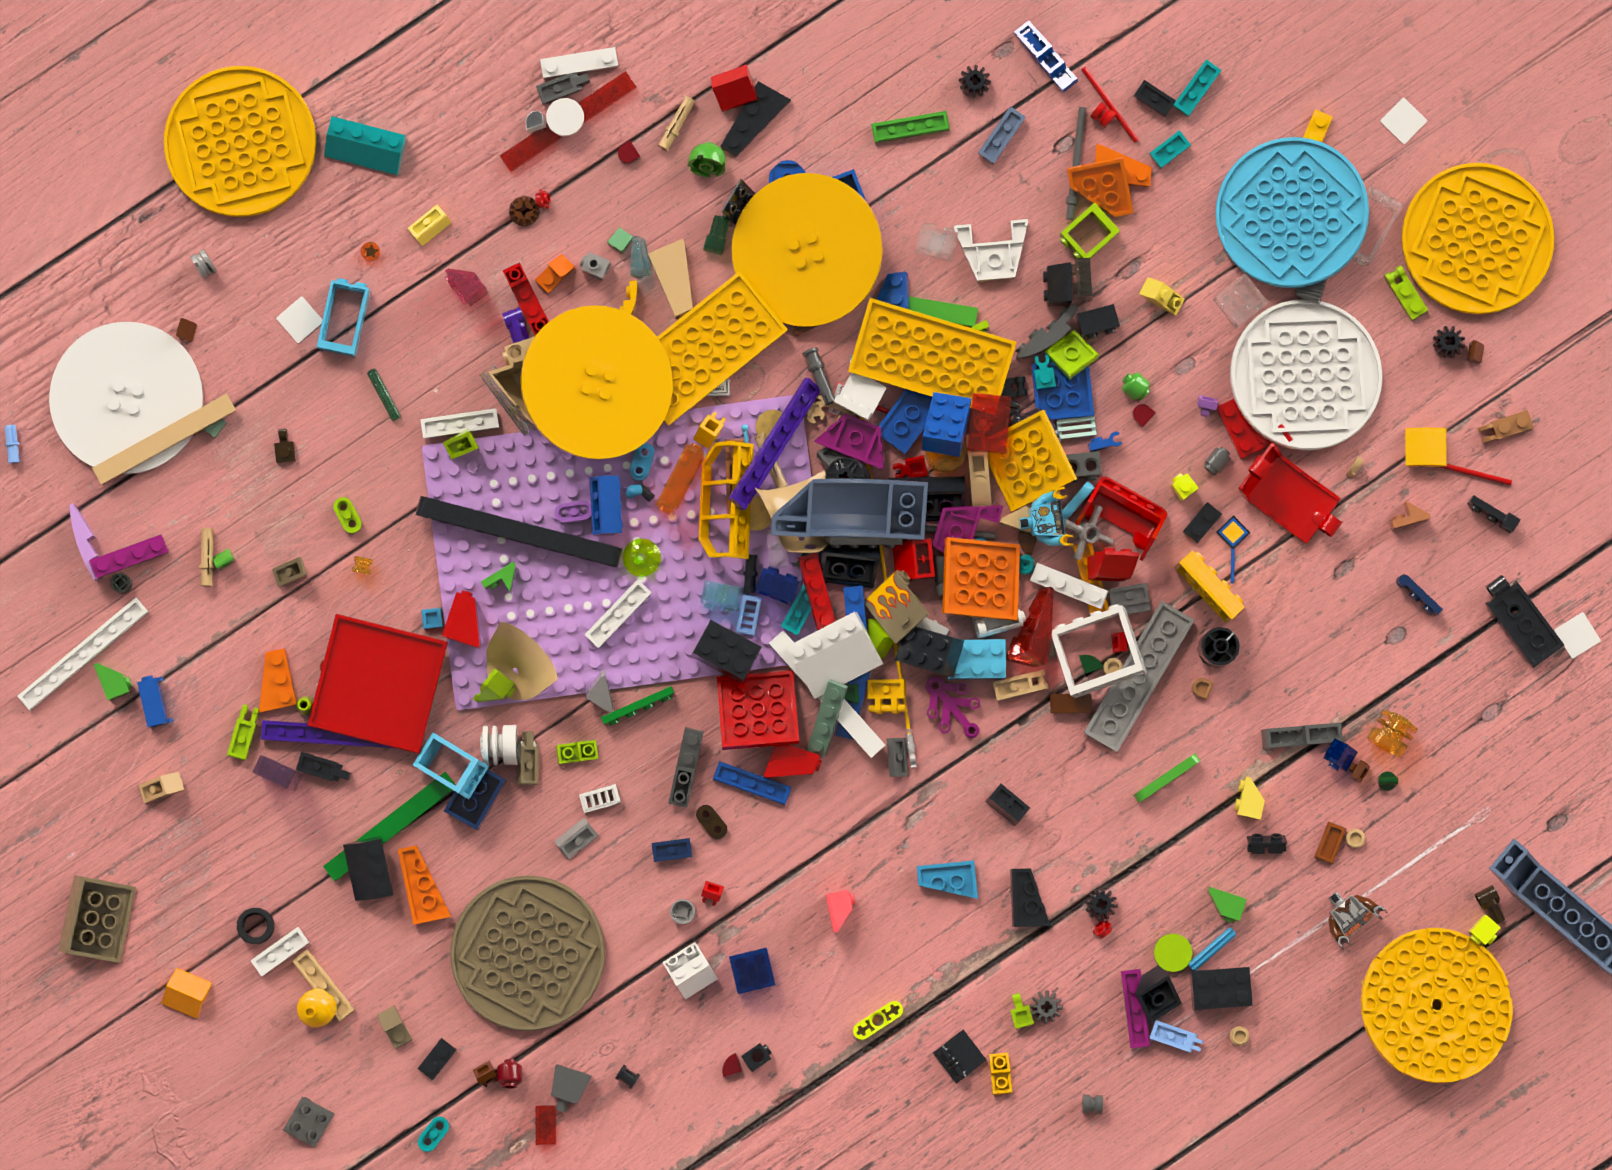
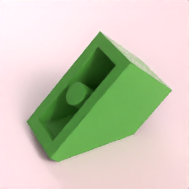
M99 663L94 664L107 700L112 701L132 693L130 688L133 685L129 676L126 677L124 674Z
M1208 887L1207 892L1219 915L1224 916L1223 920L1233 924L1235 920L1240 921L1247 899Z

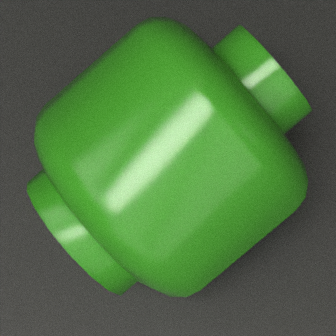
M1138 372L1132 375L1128 373L1122 380L1124 383L1122 391L1134 401L1138 399L1141 401L1150 392L1149 381Z

